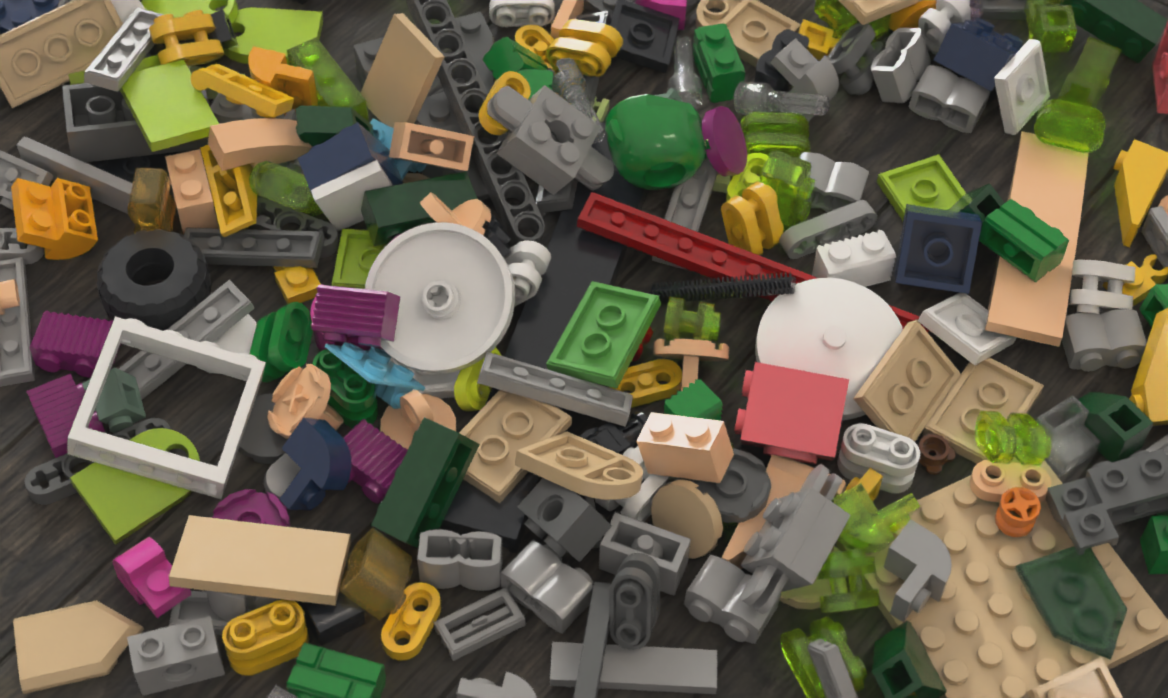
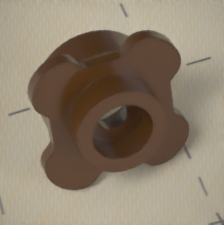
M926 434L920 440L918 445L920 449L919 463L926 467V471L929 474L937 475L941 473L942 466L946 462H952L955 459V450L950 447L944 437L937 434Z

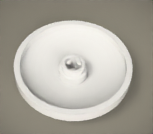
M454 223L424 224L409 229L397 236L377 256L365 284V289L387 291L401 296L394 342L381 340V347L401 364L426 373L455 372L470 367L482 360L486 353L491 352L502 340L510 325L515 306L513 277L504 257L482 234L466 226Z
M836 278L807 280L795 285L794 294L785 293L778 295L766 309L756 336V361L849 379L842 420L854 419L866 414L853 398L887 353L903 328L891 307L881 297L866 287Z

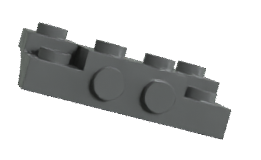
M1164 449L1153 452L1139 451L1127 459L1113 463L1111 461L1100 462L1091 469H1087L1085 478L1047 489L1046 501L1054 519L1067 532L1078 555L1084 554L1085 549L1109 542L1111 546L1117 545L1119 536L1114 525L1168 511V455H1166Z

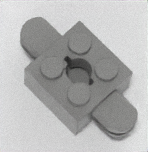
M544 85L528 100L510 86L501 88L488 101V115L509 130L496 154L553 195L574 178L594 191L613 176V163L591 147L601 127Z
M822 464L816 466L809 473L799 492H792L788 496L779 499L775 498L768 505L763 514L766 522L760 532L754 533L745 545L744 552L747 555L741 566L752 573V576L740 597L748 605L754 603V609L761 614L768 612L773 607L781 592L814 583L850 517L849 513L832 502L842 483V478L833 473L829 475V469Z

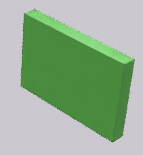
M592 281L546 363L548 370L588 382L618 388L661 306L660 297Z

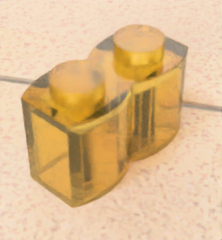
M136 168L127 207L128 215L135 223L134 234L143 230L154 231L155 229L172 232L176 202L169 193L171 182L168 174L163 169Z
M372 528L355 544L348 559V569L342 579L340 592L378 620H381L388 613L393 615L406 600V594L403 592L413 573V570L410 569L412 556L375 528Z

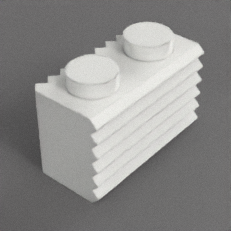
M878 230L877 233L873 231L870 234L865 233L864 236L858 235L857 238L852 236L851 240L845 238L844 241H832L830 245L825 243L824 247L818 245L812 276L817 278L843 279L864 287L890 281L896 253L882 230Z

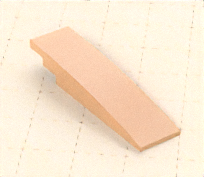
M1021 132L1008 200L1013 199L1021 206L1031 209L1038 218L1049 226L1058 228L1069 239V243L1060 265L1052 271H1048L1037 282H1034L997 255L990 290L986 331L1057 347L1060 346L1071 287L1073 260H1075L1090 145Z

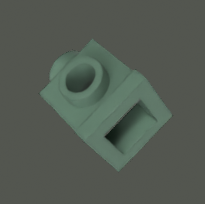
M115 367L110 369L94 410L97 411L99 421L108 424L110 431L113 433L128 428L133 423L146 418L136 377ZM90 380L82 383L85 391L87 390Z

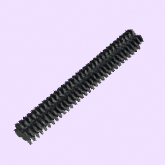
M785 272V277L780 273L779 278L778 273H776V278H774L773 273H771V278L767 274V279H765L764 274H762V279L760 274H758V279L753 275L752 280L751 275H749V280H747V276L744 275V280L740 276V281L737 276L735 281L733 276H731V281L727 277L726 282L724 277H722V282L720 277H718V282L713 278V283L711 278H709V283L707 278H705L704 283L700 279V284L698 279H696V284L693 279L691 284L687 280V285L685 280H683V285L679 280L678 285L674 281V286L672 281H670V286L666 281L665 286L661 282V287L659 282H657V287L655 282H653L649 294L659 296L661 303L756 297L758 295H783L785 293L794 294L796 277H792L791 272H789L788 277L787 272Z

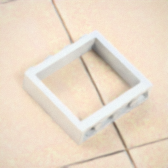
M115 317L69 433L68 454L222 499L263 378L266 362L258 360L249 353L237 354L221 349L220 346L213 342H198L184 338L183 335L173 330L161 331L148 327L137 319L130 318L125 320ZM120 343L247 381L218 466L88 428Z

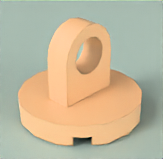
M432 192L420 202L425 211L437 223L459 224L473 229L483 236L486 230L482 226L485 221L489 223L491 221L490 209L478 199L468 200L453 210H450Z
M657 339L654 342L653 355L683 360L681 391H683V387L689 388V383L695 384V379L698 378L699 361L729 360V346L725 343H720L719 350L715 349V343H711V341L674 339L670 340L669 346H664V339Z
M306 364L307 367L304 369L299 366L291 370L281 380L272 395L271 401L275 405L273 412L268 411L269 426L274 432L286 439H289L303 418L326 420L335 430L344 422L340 414L327 404L331 390L328 374L313 364Z
M416 389L400 397L401 409H394L389 405L381 418L380 431L407 450L412 443L414 433L419 428L424 417L456 431V417L451 407L441 398L429 394H421Z

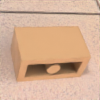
M395 122L389 157L451 170L468 171L474 136L408 122Z
M201 150L165 156L183 235L186 228L219 229Z
M651 412L636 441L648 474L721 483L734 456L724 421Z

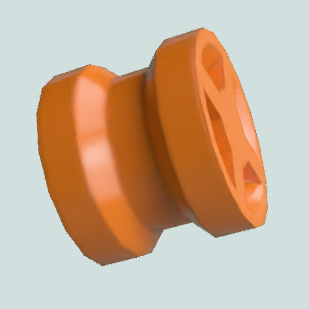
M1023 487L1008 489L1002 495L995 514V523L999 530L1011 537L1028 535L1033 530L1041 509L1040 500L1029 489ZM1014 511L1015 514L1019 515L1020 517H1016L1010 512Z

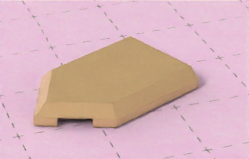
M97 600L15 618L13 625L19 680L23 694L108 675L118 663V657L128 646L127 637L142 633L144 630L143 626Z

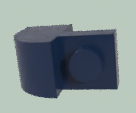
M303 418L281 448L301 470L279 500L289 510L311 511L323 501L326 490H344L350 478L352 460L346 441L326 420Z

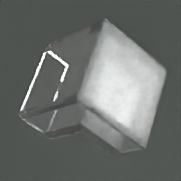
M1074 395L1037 417L1027 443L1030 447L1034 446L1059 477L1094 456L1101 442L1084 425L1089 411Z

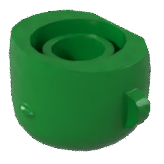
M644 94L632 96L619 102L610 110L606 117L605 133L612 160L619 174L635 187L646 190H662L678 186L694 176L707 158L706 150L710 149L709 142L703 138L700 115L690 103Z

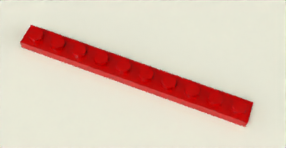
M591 192L578 217L577 227L712 279L715 278L717 281L718 277H720L721 282L722 277H724L725 282L727 277L731 281V276H733L734 281L736 276L740 281V276L744 280V275L747 276V280H749V275H751L753 280V275L758 279V274H760L761 279L762 274L767 279V274L771 278V273H773L774 278H776V273H778L780 278V273L785 277V272H787L788 277L789 272H791L792 277H796V284L818 279L815 276ZM776 294L759 297L773 301L778 295ZM889 305L898 317L903 329L908 322L918 320L920 317Z

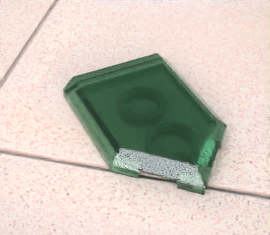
M1073 546L1015 567V571L1054 638L1111 660L1128 609L1091 548L1085 549L1084 554L1078 555Z

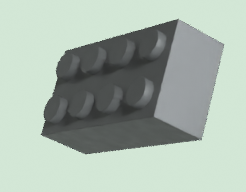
M88 83L62 86L71 157L80 161L93 162L198 150L208 144L209 137L152 152L120 90L116 92ZM202 90L201 92L208 102L206 90Z

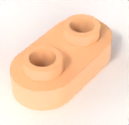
M984 460L974 467L969 483L972 492L985 501L1000 502L1002 495L1008 489L1023 487L1036 494L1040 503H1042L1046 499L1047 489L1051 487V478L1045 469L1035 464ZM987 475H995L997 479L989 478ZM1027 479H1032L1037 483L1029 482Z

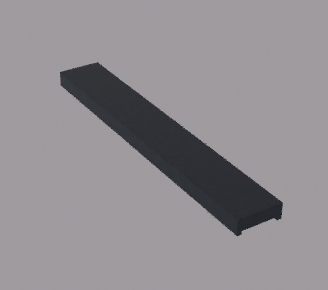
M597 121L596 123L601 128L591 147L613 163V176L594 191L578 181L573 208L562 210L547 249L551 254L550 263L546 272L541 275L542 282L536 295L526 300L504 357L548 369L546 363L590 283L594 281L612 286L615 284L628 246L577 227L578 217L591 192L642 210L648 190L633 186L619 174L608 148L605 123ZM492 387L486 404L499 391V389ZM557 407V408H559L560 410H562L563 412H565L566 414H567L568 411H569V410H567V409ZM528 472L501 503H498L463 479L441 523V530H449L459 535L470 532L493 533L502 538V547L509 548V552L517 553L526 529L524 523L529 518L517 506L542 480V477Z

